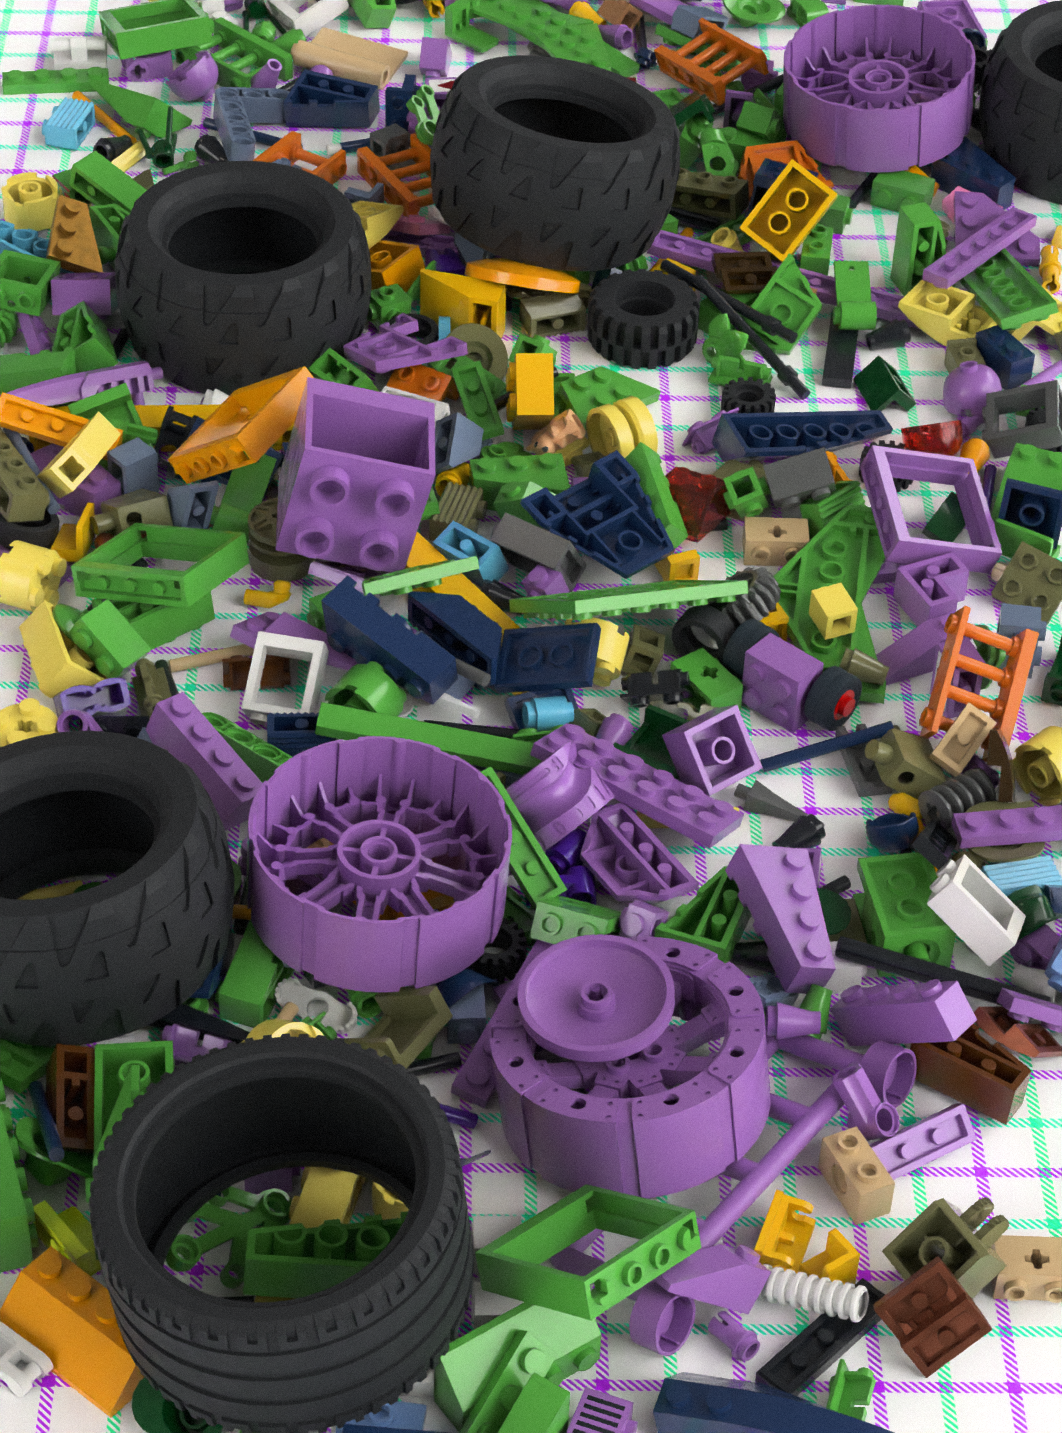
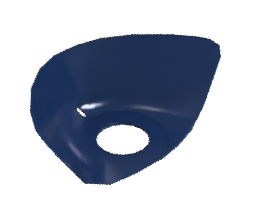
M464 969L458 974L436 983L434 986L438 987L448 1008H450L477 986L487 983L496 987L502 984L471 969Z

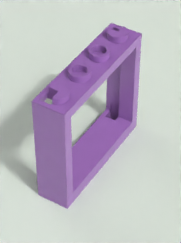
M871 446L860 465V470L886 561L912 564L953 552L970 572L989 574L996 562L1000 560L1002 550L974 460L934 453ZM893 478L954 485L971 544L909 537Z

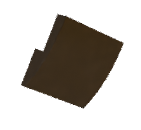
M769 251L713 253L711 260L721 290L727 294L761 293L777 271V266H772Z
M992 728L989 733L987 765L1001 766L998 801L1013 802L1015 800L1016 783L1012 756L1001 729Z

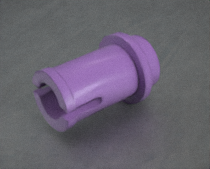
M726 1311L718 1312V1317L723 1321L721 1323L714 1316L708 1325L709 1333L716 1336L731 1349L733 1358L737 1360L742 1359L743 1361L752 1359L760 1348L757 1334L753 1330H745Z

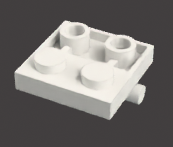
M107 36L54 37V40H52L54 70H62L64 68H107Z

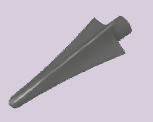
M755 780L752 788L739 783L734 792V796L746 801L743 808L744 811L770 815L790 821H795L800 815H808L757 780Z

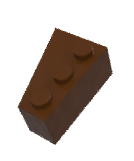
M974 1023L955 1041L911 1044L910 1050L914 1052L917 1061L916 1081L958 1102L964 1103L1007 1125L1023 1104L1032 1070L999 1043L990 1044L979 1035L980 1028Z

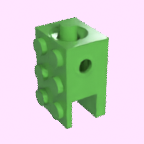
M919 852L858 858L856 869L864 893H854L852 898L855 899L867 943L950 967L956 933L927 905L932 892L929 887L938 878L933 864ZM876 969L878 977L895 975Z

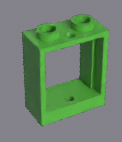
M3 250L0 254V308L40 316L52 298L51 279L60 274L61 261ZM9 301H13L15 305H11Z

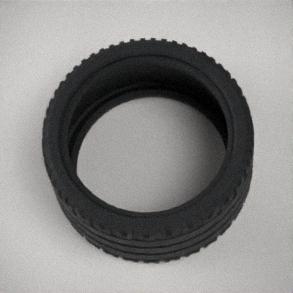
M281 1034V1037L272 1038V1035H264L263 1039L253 1040L252 1037L245 1039V1042L235 1044V1041L227 1043L225 1048L218 1050L215 1047L209 1050V1054L204 1056L198 1054L192 1057V1061L187 1064L182 1062L176 1066V1070L171 1074L166 1072L160 1076L161 1081L157 1084L151 1083L146 1088L147 1092L144 1095H138L133 1100L134 1105L123 1111L122 1120L116 1121L112 1127L113 1134L106 1137L104 1141L105 1150L99 1152L97 1157L98 1165L94 1166L93 1181L90 1185L91 1197L89 1198L93 1241L117 1324L125 1346L144 1378L149 1380L150 1385L156 1391L160 1390L164 1399L168 1402H174L176 1408L182 1412L187 1409L191 1417L197 1420L203 1418L208 1425L215 1427L217 1424L223 1425L226 1431L233 1432L234 1429H238L242 1433H308V1431L314 1430L323 1433L327 1432L328 1427L337 1425L339 1429L351 1420L355 1419L356 1422L364 1420V1415L370 1412L376 1414L382 1411L381 1407L387 1403L392 1405L397 1402L400 1394L405 1393L407 1395L412 1391L413 1384L416 1381L421 1383L427 1377V1371L429 1369L434 1370L439 1364V1357L446 1355L449 1350V1342L455 1341L458 1335V1328L462 1326L465 1319V1311L469 1307L474 1269L471 1229L457 1142L444 1110L440 1108L435 1096L431 1097L426 1085H421L418 1077L413 1073L407 1074L406 1068L400 1063L393 1064L392 1058L386 1055L381 1057L372 1048L365 1050L362 1049L361 1044L355 1042L347 1044L344 1042V1039L335 1038L334 1040H328L323 1035L313 1038L309 1037L308 1034H300L299 1037ZM293 1167H325L351 1172L381 1185L393 1193L409 1209L395 1237L371 1263L345 1281L305 1297L277 1302L228 1300L204 1293L183 1283L163 1267L174 1239L196 1211L230 1186L269 1171Z

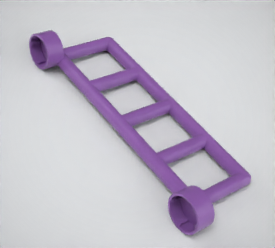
M808 1035L775 1040V1036H766L768 1060L779 1049L839 1071L849 1065L860 1063L880 1101L889 1102L895 1108L906 1100L915 1081L917 1061L914 1052L883 1040L872 1044L865 1055ZM833 1083L810 1107L770 1093L771 1104L768 1117L790 1124L792 1127L759 1162L742 1157L739 1161L735 1160L725 1168L726 1171L721 1173L740 1182L705 1220L696 1217L701 1242L700 1249L714 1246L842 1108L844 1102ZM595 1229L550 1258L551 1264L561 1271L580 1276L587 1275L605 1263L583 1253L604 1230ZM654 1280L626 1297L635 1301L629 1321L630 1337L635 1344L663 1356L675 1354L684 1345L691 1333L695 1320L696 1308L694 1299L667 1292Z

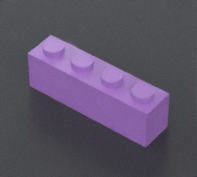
M184 692L156 703L145 729L152 743L168 750L178 761L192 768L208 792L225 831L247 821L252 801L263 783Z
M939 979L917 984L907 981L899 985L889 986L886 983H880L873 987L862 988L860 985H854L844 990L840 994L841 999L830 1008L849 1046H868L880 1040L892 1044L955 1041L977 1020L958 981L940 982Z

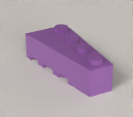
M739 844L725 871L730 881L735 880L740 890L738 897L743 907L748 906L755 920L752 926L757 936H761L768 947L766 954L785 992L807 994L811 984L825 987L836 967L808 849Z

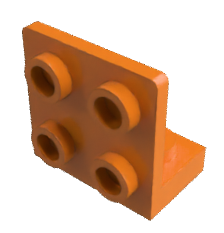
M422 364L394 369L386 384L388 387L441 402L446 398L457 401L459 398L454 378L451 375Z

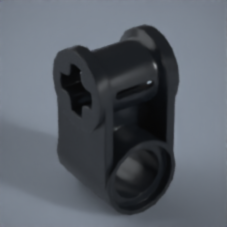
M172 406L168 407L154 448L158 454V463L167 468L173 467L170 462L161 459V449L166 445H173L178 449L186 441L199 416L194 415L190 417L174 411ZM173 421L186 425V427L174 424Z

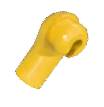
M277 580L273 583L274 590L265 592L246 589L244 605L272 608L289 600L292 594L289 592L291 584L285 580Z
M903 792L894 793L889 797L888 806L894 813L910 816V813L914 812L917 819H923L919 810L918 799Z

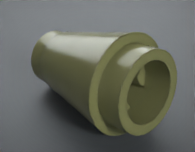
M846 648L839 665L840 668L859 678L861 682L882 686L889 670L888 666L883 665V663L857 648L854 651Z

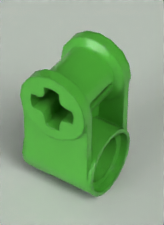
M790 0V6H788L786 12L800 28L811 20L829 13L827 5L821 0Z

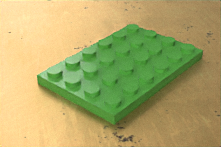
M669 580L509 599L510 612L523 613L524 619L556 618V620L592 619L593 616L602 615V617L622 615V612L630 611L631 613L650 612L651 609L655 608L660 610L680 608L679 605L700 606L707 605L708 602L716 601V603L736 601L735 595L748 594L747 580Z

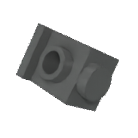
M396 123L370 133V150L379 157L403 151L410 147V133Z

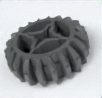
M748 567L742 572L737 571L733 576H727L726 580H747L748 594L735 595L736 601L708 602L707 606L713 607L726 615L736 630L749 619L761 621L764 617H768L769 611L775 609L776 603L781 598V590L778 587V582L765 567ZM704 630V632L711 637V639H713V637Z

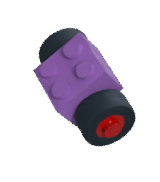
M749 619L742 623L732 634L724 650L723 667L732 675L742 680V703L792 733L808 720L826 730L835 731L838 726L844 725L850 718L861 697L862 683L859 678L837 666H832L823 672V662L784 641L774 629L758 620Z

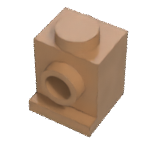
M604 0L597 11L599 15L613 25L625 24L632 30L644 14L625 0Z

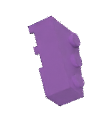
M52 443L31 453L40 472L64 447ZM97 464L73 492L60 499L54 493L53 495L57 502L64 505L65 511L81 517L87 502L94 503L95 515L102 513L101 502L121 496V482L101 465Z

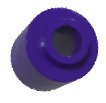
M574 829L545 851L558 875L564 874L570 867L582 866L584 864L580 860V853L587 834L585 831Z

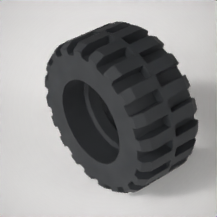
M629 269L623 270L620 274L613 273L607 279L603 278L592 289L588 301L587 337L598 354L601 353L604 359L615 361L616 365L623 367L628 365L632 369H640V367L656 369L657 366L667 367L673 361L677 363L687 356L697 342L700 304L696 293L690 288L688 283L684 280L679 281L675 275H666L659 270H654L653 272L646 271L647 269H638V271H631Z

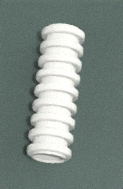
M763 1264V1266L771 1271V1274L757 1298L758 1300L763 1301L767 1298L770 1303H777L779 1301L783 1306L791 1304L796 1309L801 1307L805 1311H812L814 1309L817 1314H824L826 1312L830 1317H835L838 1314L840 1319L847 1320L850 1317L851 1321L856 1323L860 1322L867 1312L869 1294L867 1288L863 1285H858L855 1288L853 1283L848 1282L843 1285L840 1280L831 1282L830 1278L827 1277L820 1279L818 1275L814 1274L808 1277L805 1272H798L796 1274L792 1269L784 1271L782 1267L773 1268L770 1264Z

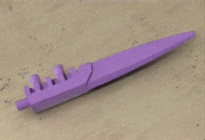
M142 360L45 380L9 391L7 394L45 406H52L82 400L126 383L131 393L133 404L145 405L143 392L155 389L154 380L163 378V370L161 367L151 368L148 362Z

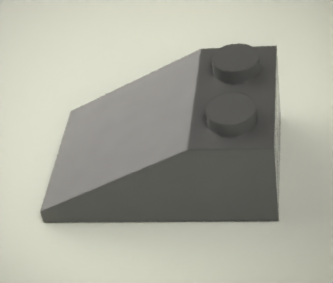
M824 447L763 465L775 509L780 507L783 510L792 509L801 504L800 501L813 498L814 501L822 500L831 496V492L836 491L834 477Z

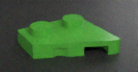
M0 1038V1078H2L3 1085L21 1094L28 1088L31 1082L39 1080L46 1074V1065L54 1048L15 1043Z

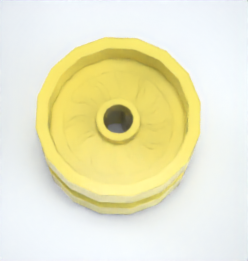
M629 396L614 402L613 405L608 403L589 411L586 430L592 452L599 451L604 456H607L617 450L626 458L642 442L657 453L658 437L656 427L648 408L639 398Z

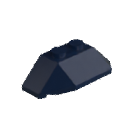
M419 591L408 593V621L413 627L417 626L419 631L422 630L424 634L431 637L433 641L455 658L490 674L491 679L487 686L483 687L475 683L473 685L475 688L482 690L496 684L502 628L460 595Z

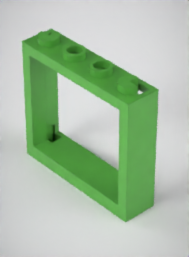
M157 0L98 11L102 35L107 36V43L120 60L213 42L214 21L212 18H209L208 13L204 12L203 8L194 0Z
M134 523L71 565L75 593L78 597L188 608L249 564V556L244 532ZM141 530L146 531V537L142 538ZM142 557L197 562L185 571L130 566Z
M586 1184L476 1251L475 1256L482 1290L591 1321L699 1250L701 1242L695 1210ZM595 1229L640 1239L585 1276L539 1265ZM594 1282L595 1288L590 1291L589 1285Z

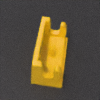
M776 1189L754 1251L761 1256L758 1262L762 1265L770 1264L773 1268L782 1267L784 1271L792 1269L796 1274L799 1272L800 1264H802L816 1220L806 1215H800L795 1210L811 1214L814 1208L811 1203L785 1195L783 1191Z

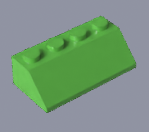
M527 1302L516 1306L449 1343L448 1352L445 1356L441 1355L439 1357V1364L435 1368L434 1402L459 1432L519 1330L529 1332L558 1353L544 1378L559 1386L567 1377L578 1371L582 1372L590 1369L600 1359L602 1334L595 1318L590 1321Z

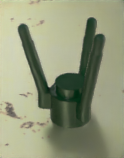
M264 0L244 1L246 10L242 12L243 29L249 32V18L261 19L266 16L282 35L286 33L282 25L271 14Z
M172 106L168 107L165 140L160 139L156 141L152 148H150L142 130L137 129V134L146 152V158L152 159L153 164L158 168L174 165V154L178 136L175 133L172 135Z

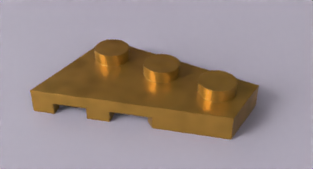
M59 194L55 205L46 258L61 261L60 268L75 273L103 272L87 204Z

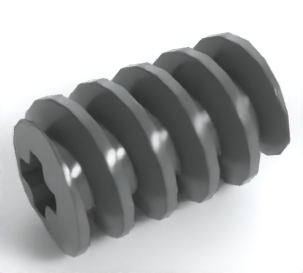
M974 768L943 782L941 785L932 787L931 790L920 793L918 806L927 824L931 819H935L943 828L948 829L952 827L954 813H965L970 807L981 802L997 801V794L987 773L981 768Z

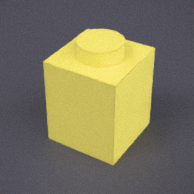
M842 583L811 590L809 615L825 640L855 632L858 608Z

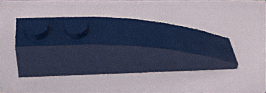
M881 410L726 413L721 415L711 443L723 462L728 460L750 461L753 459L758 461L783 460L823 447L825 451L833 452L891 434L893 428Z
M681 1372L664 1379L653 1409L658 1433H895L763 1383Z

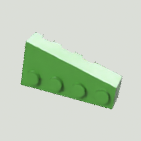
M408 1211L401 1212L400 1218L383 1220L381 1214L364 1216V1222L341 1224L340 1219L324 1220V1224L314 1228H305L302 1223L248 1229L243 1295L300 1298L326 1290L345 1281L371 1263L388 1246L403 1224Z

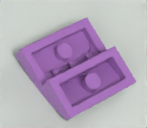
M680 0L629 1L630 4L669 25L672 24V16L679 4L688 6Z

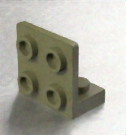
M1022 541L992 590V598L1006 604L1041 607V621H1046L1048 625L1062 602V561Z

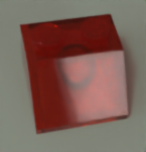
M677 466L665 475L671 486L669 490L673 501L677 503L688 533V537L685 540L698 543L731 514L723 493L728 491L723 479Z

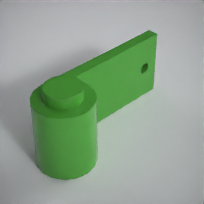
M834 261L837 307L833 308V324H838L839 330H875L877 308L876 302L871 300L868 261Z
M264 454L258 462L232 470L220 506L214 505L209 523L213 525L211 530L244 532L246 543H248L249 513L256 505L262 503L277 461L276 458Z

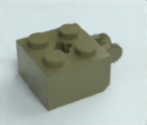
M982 1197L978 1199L964 1213L946 1199L941 1198L933 1201L882 1252L904 1280L939 1256L973 1299L1007 1266L991 1246L1008 1230L1007 1228L1010 1223L1004 1215L1000 1214L993 1217L988 1223H985L977 1230L976 1228L995 1209V1205L989 1198Z

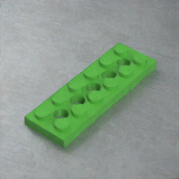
M1005 248L959 280L968 292L976 294L975 300L1002 330H1015L1024 323L1043 321L1048 319L1050 315L1058 313L1057 302Z

